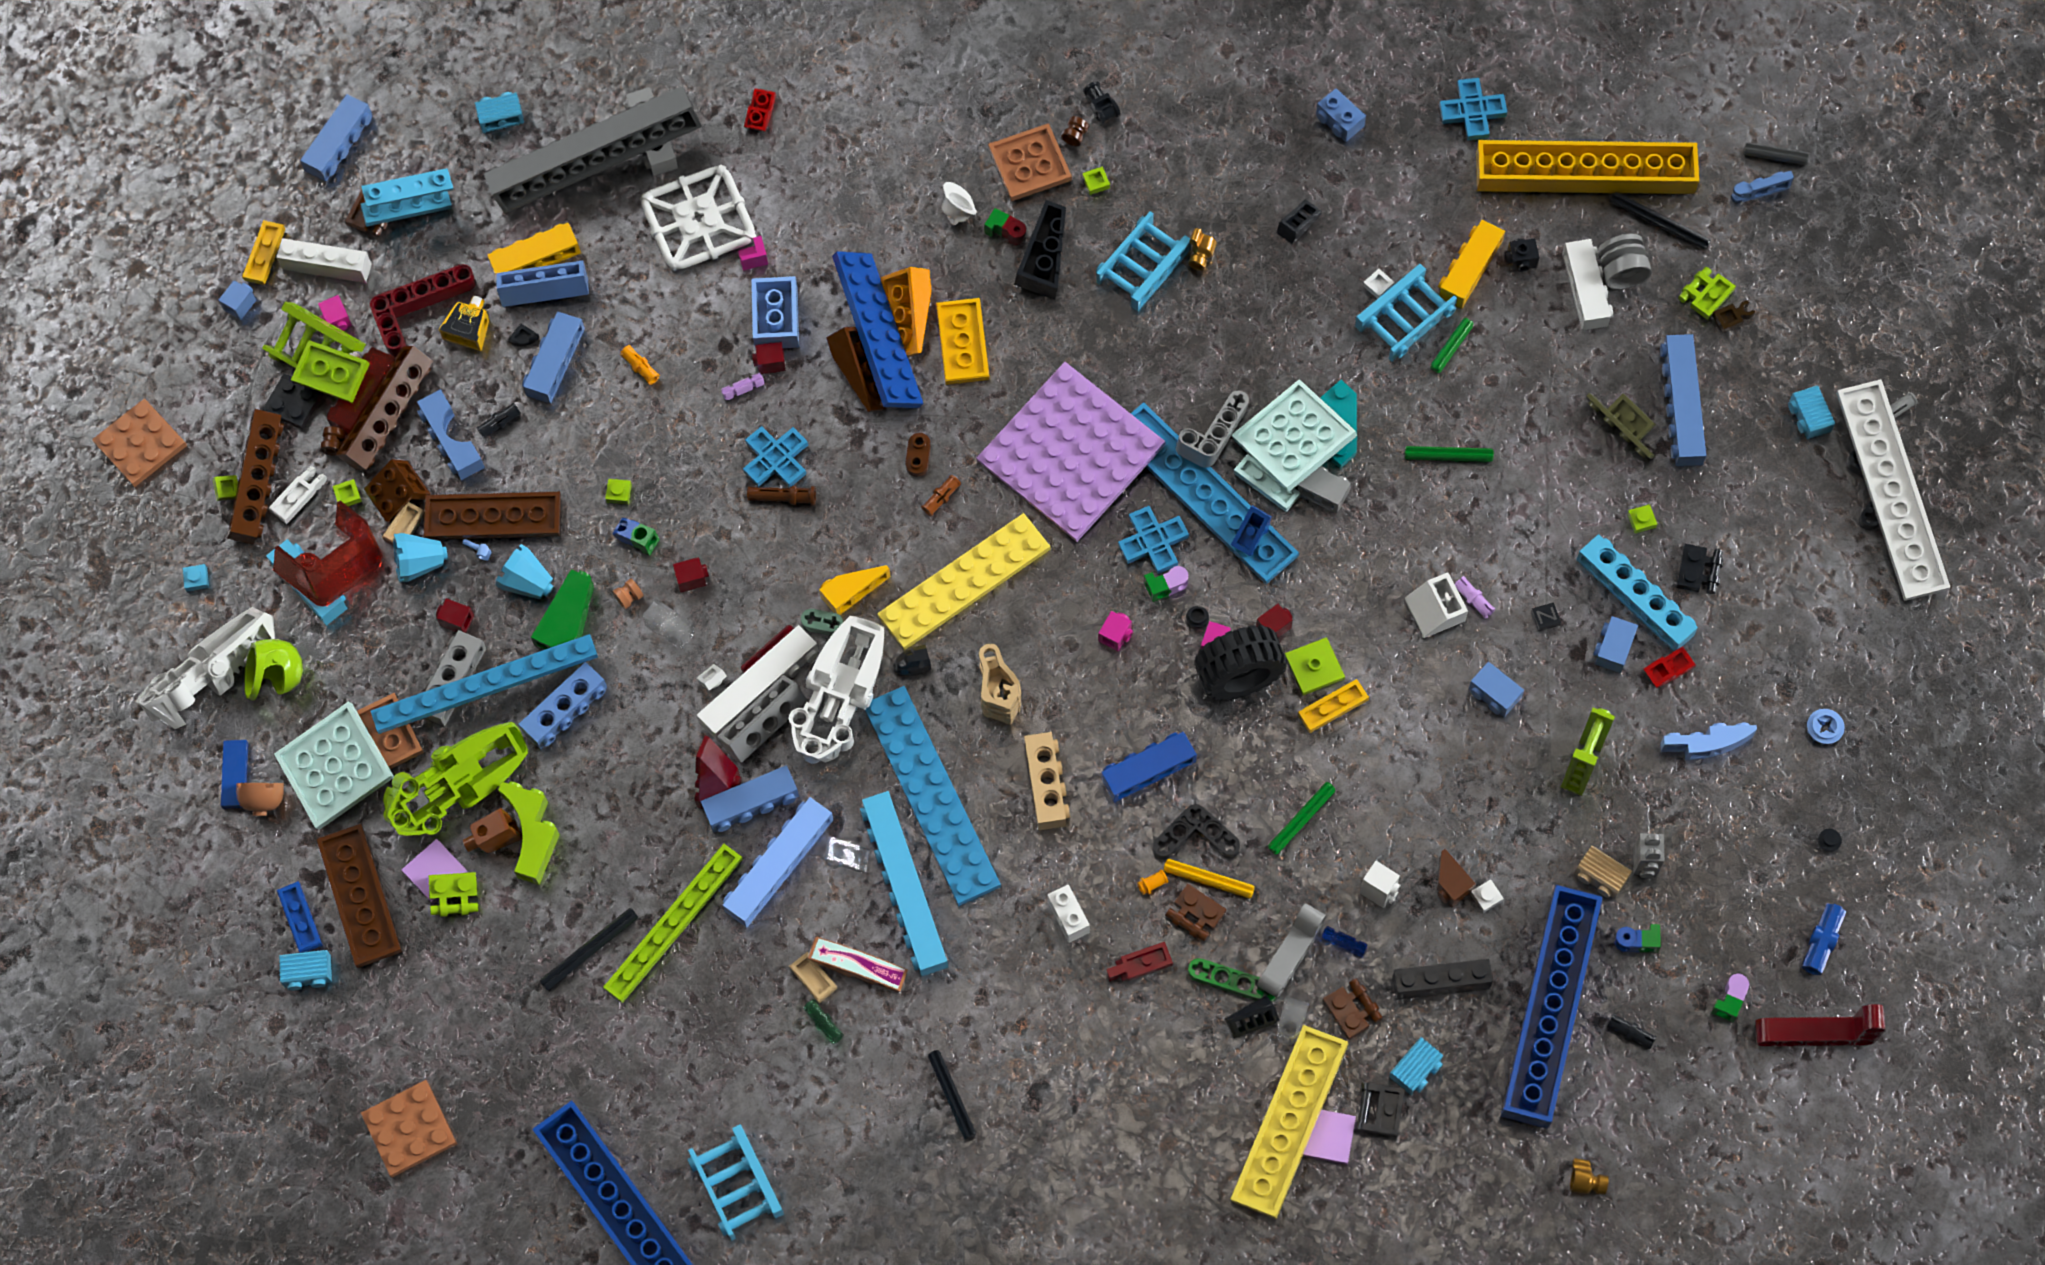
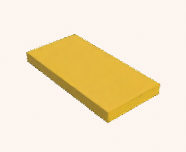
M980 298L936 303L946 385L990 380Z

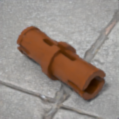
M950 475L939 488H935L933 495L921 506V509L927 515L932 516L943 503L946 504L949 501V496L961 485V482L955 476Z

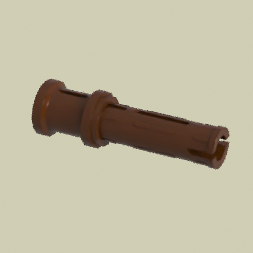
M797 485L790 486V488L748 486L747 499L748 501H784L792 505L808 503L811 506H815L816 486H811V488H797Z

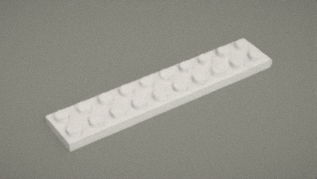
M1882 380L1838 390L1836 394L1904 601L1949 590L1951 587Z

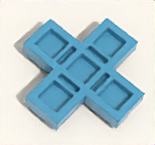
M1479 78L1458 80L1459 99L1440 101L1439 103L1442 124L1464 122L1467 141L1489 138L1490 133L1487 119L1507 117L1504 94L1482 96Z
M762 426L745 439L746 444L758 456L743 468V472L758 487L774 474L789 488L806 475V470L794 457L808 446V441L794 427L777 441Z
M1150 506L1130 513L1129 519L1137 534L1118 542V546L1127 564L1149 556L1157 574L1178 566V560L1170 546L1189 538V533L1180 516L1159 524Z

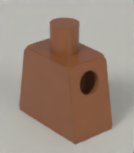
M500 808L471 824L470 829L473 835L463 839V843L468 852L481 848L486 853H491L522 840V835L516 820Z

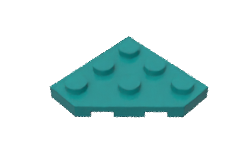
M1340 380L1322 395L1320 399L1350 425L1357 434V393L1343 380ZM1357 436L1330 458L1340 469L1356 455Z

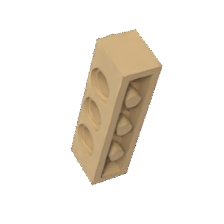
M1052 732L1024 736L1038 830L1065 827L1066 818H1070L1068 804L1064 805L1062 798L1066 796L1065 783H1060L1059 775H1062L1063 771L1061 761H1056L1055 753H1059L1058 740H1053ZM1041 756H1048L1050 760L1048 762L1043 763L1040 762L1038 758ZM1045 777H1050L1054 780L1051 784L1042 783V779ZM1048 799L1057 801L1054 806H1048L1045 802Z

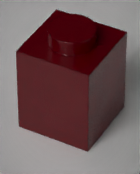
M782 342L755 345L756 353L752 354L754 367L758 366L760 374L786 371Z
M699 557L673 564L681 593L707 586L705 578L709 577L706 564L701 565Z
M446 598L443 605H439L436 611V618L441 627L455 632L459 630L466 633L474 618L471 607Z
M1278 603L1257 618L1256 627L1259 625L1269 627L1276 632L1279 638L1292 628L1293 617L1287 608H1282Z

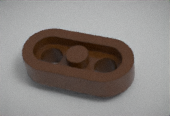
M915 433L908 440L905 464L907 472L913 477L923 476L928 470L931 443L929 437L924 433ZM917 441H922V442H923V444H921V445H917V444H915V443H916ZM919 461L920 464L914 465L913 462Z

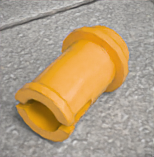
M1159 870L1145 879L1143 877L1140 878L1137 886L1142 895L1146 893L1149 895L1152 890L1167 884L1168 878L1163 870Z

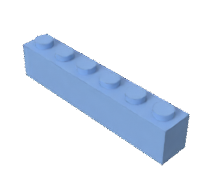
M811 797L806 802L800 803L796 809L797 814L792 820L788 819L784 823L780 835L770 840L767 845V851L763 856L759 855L754 860L753 868L748 874L744 873L738 881V887L734 892L730 891L723 900L724 911L746 928L833 821L832 812Z

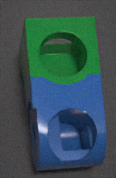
M621 518L612 533L619 541L640 549L642 553L648 556L651 555L660 540L655 529L627 518Z
M1650 924L1648 930H1634L1631 927H1622L1615 936V946L1623 952L1659 953L1661 948L1660 924Z

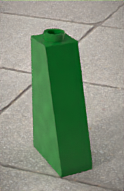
M571 569L531 636L534 646L546 650L582 637L594 590L589 574L584 571L577 572Z

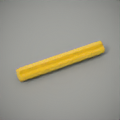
M1167 859L1164 865V871L1239 896L1251 898L1254 893V886L1172 859Z

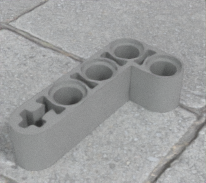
M1242 391L1232 392L1205 435L1190 428L1183 429L1177 440V453L1201 467H1211L1245 414L1249 402L1247 394Z
M1306 903L1303 905L1292 929L1257 983L1259 988L1276 998L1280 996L1320 933L1326 918L1324 913Z

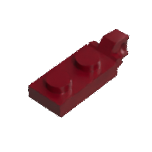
M1161 942L1121 956L1119 960L1115 961L1116 966L1106 969V975L1109 982L1120 978L1123 982L1130 981L1173 966V961L1165 942Z

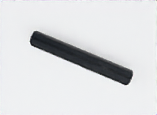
M935 1050L928 1054V1058L964 1139H970L976 1135V1131L941 1052Z

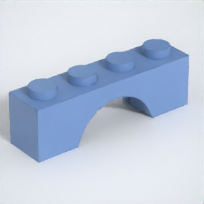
M441 389L417 401L420 408L417 413L423 423L428 422L430 427L427 430L431 438L439 441L440 444L437 448L442 457L447 456L450 460L447 465L452 474H458L459 478L463 480L484 469L482 459L471 441L458 442L447 436V426L454 417V413Z

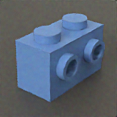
M1336 88L1317 103V118L1322 123H1326L1332 129V132L1337 137H1341L1345 142L1365 126L1366 115Z

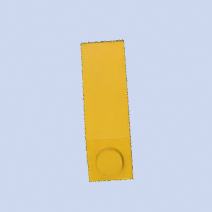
M887 565L838 575L832 580H826L819 589L820 597L833 613L841 615L891 577L890 569Z

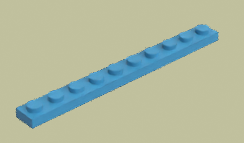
M589 634L371 710L376 730L380 734L598 658Z

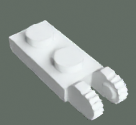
M310 466L269 507V511L287 524L317 492L316 490H319L326 483L327 477L324 474H320L311 484L307 483L314 477L317 471L316 468Z

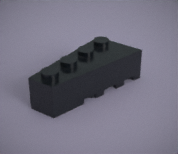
M1045 200L1014 282L1016 286L1054 300L1059 283L1066 214L1065 206Z

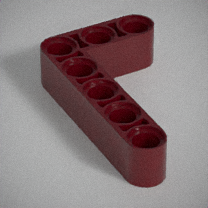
M465 264L457 265L376 295L371 299V311L388 354L392 358H396L402 347L407 346L396 318L472 290L476 285V280L470 266ZM468 276V278L461 280L462 277ZM426 291V294L419 295L421 292ZM406 299L404 302L399 303L400 300ZM399 343L398 346L391 347L393 344Z
M1880 1004L1862 1006L1854 1017H1785L1755 1020L1757 1045L1765 1047L1865 1046L1876 1043L1886 1031L1884 1008Z

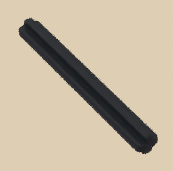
M1614 192L1610 199L1611 203L1703 250L1707 249L1711 240L1618 192Z
M628 908L540 979L541 985L546 990H550L636 921L638 916L635 911Z

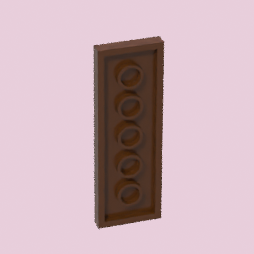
M523 492L426 495L424 538L439 540L560 536L561 493Z
M362 824L318 838L317 843L355 966L359 968L401 953V946Z

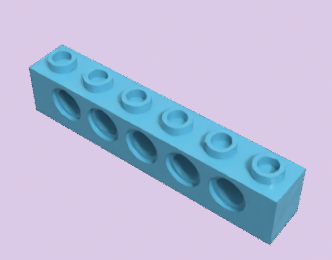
M1598 534L1579 551L1577 561L1672 651H1676L1685 645L1695 635L1698 629L1695 621L1690 616H1685L1673 600H1668L1657 585H1652L1640 569H1635L1624 554H1619L1608 539L1602 538ZM1606 558L1611 563L1605 564L1600 559ZM1617 574H1624L1627 579H1620ZM1639 589L1643 594L1638 595L1633 590ZM1650 605H1657L1660 610H1653ZM1672 620L1676 623V626H1670L1666 621Z

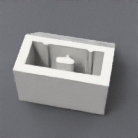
M1448 572L1426 581L1404 599L1424 638L1466 621L1468 610Z

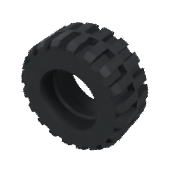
M1262 625L1238 628L1235 631H1229L1225 635L1214 638L1212 642H1208L1204 645V648L1198 651L1194 661V666L1205 694L1215 700H1233L1241 696H1248L1253 692H1258L1262 688L1270 686L1273 681H1277L1280 675L1284 674L1287 667V659L1276 632Z

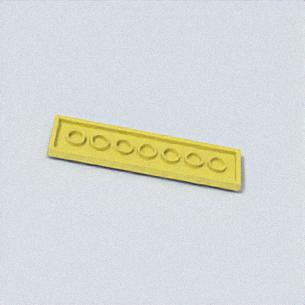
M1023 513L877 613L878 618L905 651L1051 550V546Z
M1303 1025L1231 1196V1202L1277 1219L1348 1047V1041Z

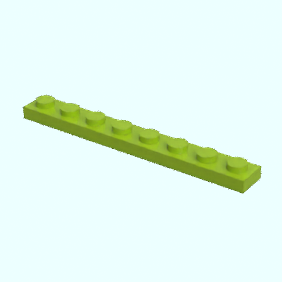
M723 844L603 986L604 990L623 1003L743 860L742 856L726 844Z

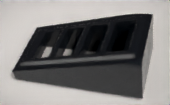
M1305 199L1279 222L1277 234L1289 243L1294 244L1322 214V211ZM1303 210L1311 214V216L1307 215Z
M1267 996L1225 1018L1233 1038L1268 1027L1280 1021L1274 1004ZM1240 1021L1241 1026L1237 1028L1235 1022Z

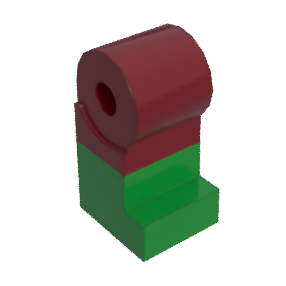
M994 208L984 224V234L992 237L996 233L1007 238L1012 245L1023 244L1026 240L1025 224Z

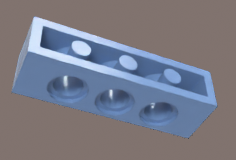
M585 662L518 724L522 733L540 750L544 746H549L561 730L564 731L570 727L572 720L577 715H582L587 711L589 704L593 700H597L604 695L607 688L605 680ZM579 689H587L582 695L576 694ZM564 704L570 705L567 710H559ZM546 720H553L551 725L543 726Z

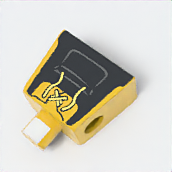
M473 296L469 305L457 302L439 328L442 339L482 351L489 324L487 312L482 309L485 301L480 297Z

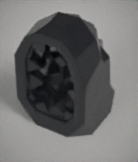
M925 645L912 647L910 650L902 652L896 658L893 665L894 671L902 676H916L932 670Z

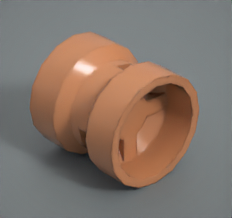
M631 578L625 582L623 587H618L612 591L616 600L624 609L630 607L634 600H639L644 596L641 589Z

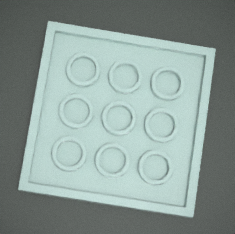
M1300 379L1232 434L1233 440L1288 492L1357 436L1356 431Z
M350 702L338 708L274 753L313 825L319 830L394 777L355 707Z

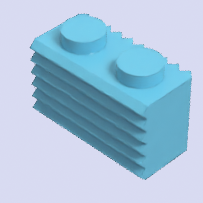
M505 92L499 97H484L480 101L475 102L483 133L525 123L517 92Z
M1818 385L1792 394L1788 402L1789 410L1792 414H1796L1798 429L1801 434H1805L1806 439L1809 440L1810 438L1832 432L1835 421Z
M327 950L279 956L280 982L288 990H300L302 986L307 985L320 988L324 987L326 983L332 982L331 955Z
M1420 1037L1390 1072L1389 1078L1401 1088H1404L1410 1095H1413L1415 1091L1420 1093L1428 1083L1425 1079L1429 1074L1435 1075L1443 1064L1440 1061L1443 1054Z

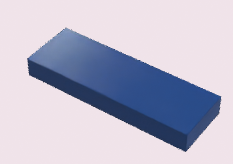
M247 740L223 741L222 809L243 808L237 800L236 783H247Z
M299 881L276 890L299 953L308 952L323 946Z

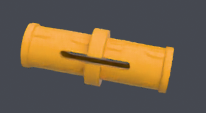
M631 345L623 348L620 355L632 366V370L635 373H639L649 385L654 384L660 375L648 364V360L645 357H641Z

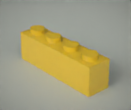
M1481 220L1478 226H1473L1469 234L1470 240L1468 243L1464 242L1458 253L1460 254L1458 260L1453 259L1448 269L1450 273L1447 277L1443 276L1438 285L1441 298L1448 301L1455 296L1457 298L1456 306L1461 309L1464 307L1502 244L1505 231L1484 220Z
M569 222L565 224H558L545 232H538L525 240H518L505 248H498L492 253L487 254L496 276V273L554 265L581 254Z

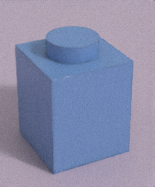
M234 280L218 301L224 311L241 320L256 302V298L253 294V289L246 283L240 284Z

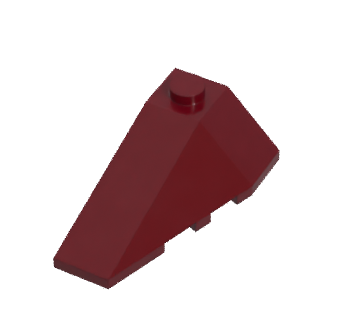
M704 736L696 755L695 773L698 774L695 787L699 788V793L696 792L695 803L697 808L703 809L702 800L741 784L742 780L738 767L710 737Z

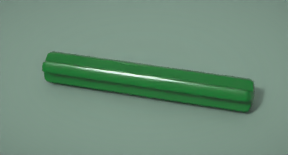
M1406 446L1404 456L1405 459L1492 462L1494 451L1492 448Z
M1325 782L1269 843L1268 849L1275 855L1279 854L1334 794L1335 787L1331 783Z

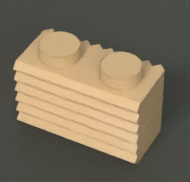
M1594 846L1590 847L1575 871V874L1578 875L1577 878L1586 885L1591 883V885L1598 888L1597 891L1602 896L1607 898L1611 896L1613 899L1616 898L1632 873L1630 869Z

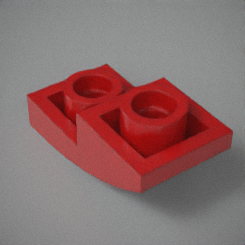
M754 88L744 128L766 131L776 99L775 92Z

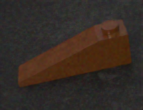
M844 327L827 336L833 359L868 412L885 410L886 407H883L857 328Z

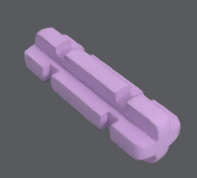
M760 373L752 375L750 379L747 377L733 383L732 387L728 385L721 389L725 400L734 398V395L739 396L753 390L755 386L758 388L764 385V379Z

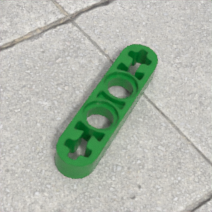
M1196 958L1189 964V977L1196 982L1254 1001L1264 997L1263 992L1256 990V994H1252L1255 983H1258L1260 977L1202 958ZM1202 965V970L1206 972L1213 968L1211 980L1207 979V973L1201 972L1199 975H1196L1195 970L1192 968ZM1225 972L1228 975V980L1225 983H1219L1215 980V974ZM1247 979L1251 987L1243 991L1238 988V981ZM1271 994L1268 995V998L1271 1002L1275 1001V996Z

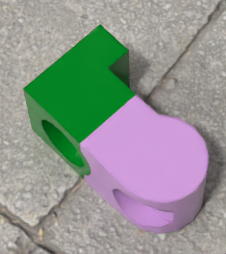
M1175 566L1168 573L1154 577L1153 572L1144 575V585L1152 602L1180 592L1188 584V572L1181 566Z
M1734 974L1730 977L1725 985L1726 995L1723 1001L1717 999L1711 1011L1712 1014L1732 1023L1735 1021L1749 988V981L1744 975Z

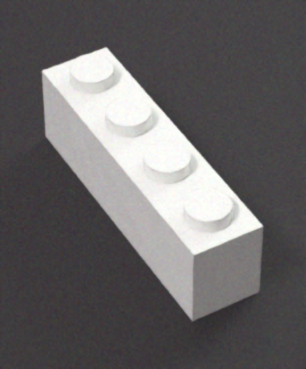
M283 238L277 254V260L282 270L363 283L367 282L372 265L365 251Z
M1591 239L1565 243L1563 257L1582 330L1607 327L1610 318L1613 317V309L1611 304L1608 305L1606 299L1608 298L1607 286L1602 283V267L1597 264L1596 246L1593 247Z

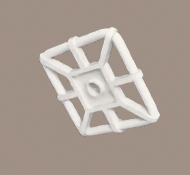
M719 165L686 177L680 176L678 180L651 189L640 197L642 209L651 228V236L656 239L664 261L670 270L685 269L711 258L712 260L718 259L719 255L754 242L753 238L756 237L754 226L744 206L746 202L740 196L726 166ZM716 175L707 193L692 197L687 185ZM722 179H724L732 201L717 207L713 197ZM682 188L687 200L672 205L655 199V197ZM651 206L672 213L676 222L659 227ZM737 209L745 231L724 224L721 215ZM696 215L703 216L701 218V222L692 219L695 218ZM680 231L683 241L675 257H672L664 236ZM724 232L740 239L714 248L710 237ZM704 239L708 251L682 260L690 244Z

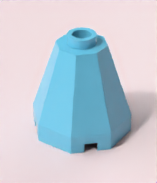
M405 533L394 534V560L397 567H399L396 568L399 583L411 581L443 566L444 560H447L446 546L442 547L441 541Z
M522 544L519 546V550L516 549L501 570L505 574L503 577L498 575L495 584L502 590L541 599L543 596L548 597L554 588V585L551 584L553 578L533 553Z

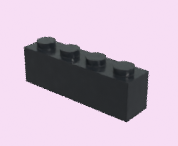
M1489 959L1394 969L1392 976L1396 1000L1489 990L1493 983Z

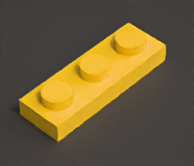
M263 220L242 276L244 281L265 285L285 232L284 225Z
M1355 679L1298 711V716L1308 732L1312 733L1367 702L1369 696L1359 681Z

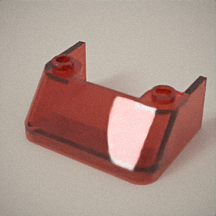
M341 500L337 502L335 526L348 535L350 539L322 559L312 553H302L293 558L280 546H276L274 551L273 571L318 606L330 605L382 565L383 554L367 521Z

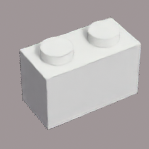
M1375 861L1363 879L1360 894L1384 908L1388 902L1392 904L1399 893L1398 890L1401 885L1398 884L1400 875Z

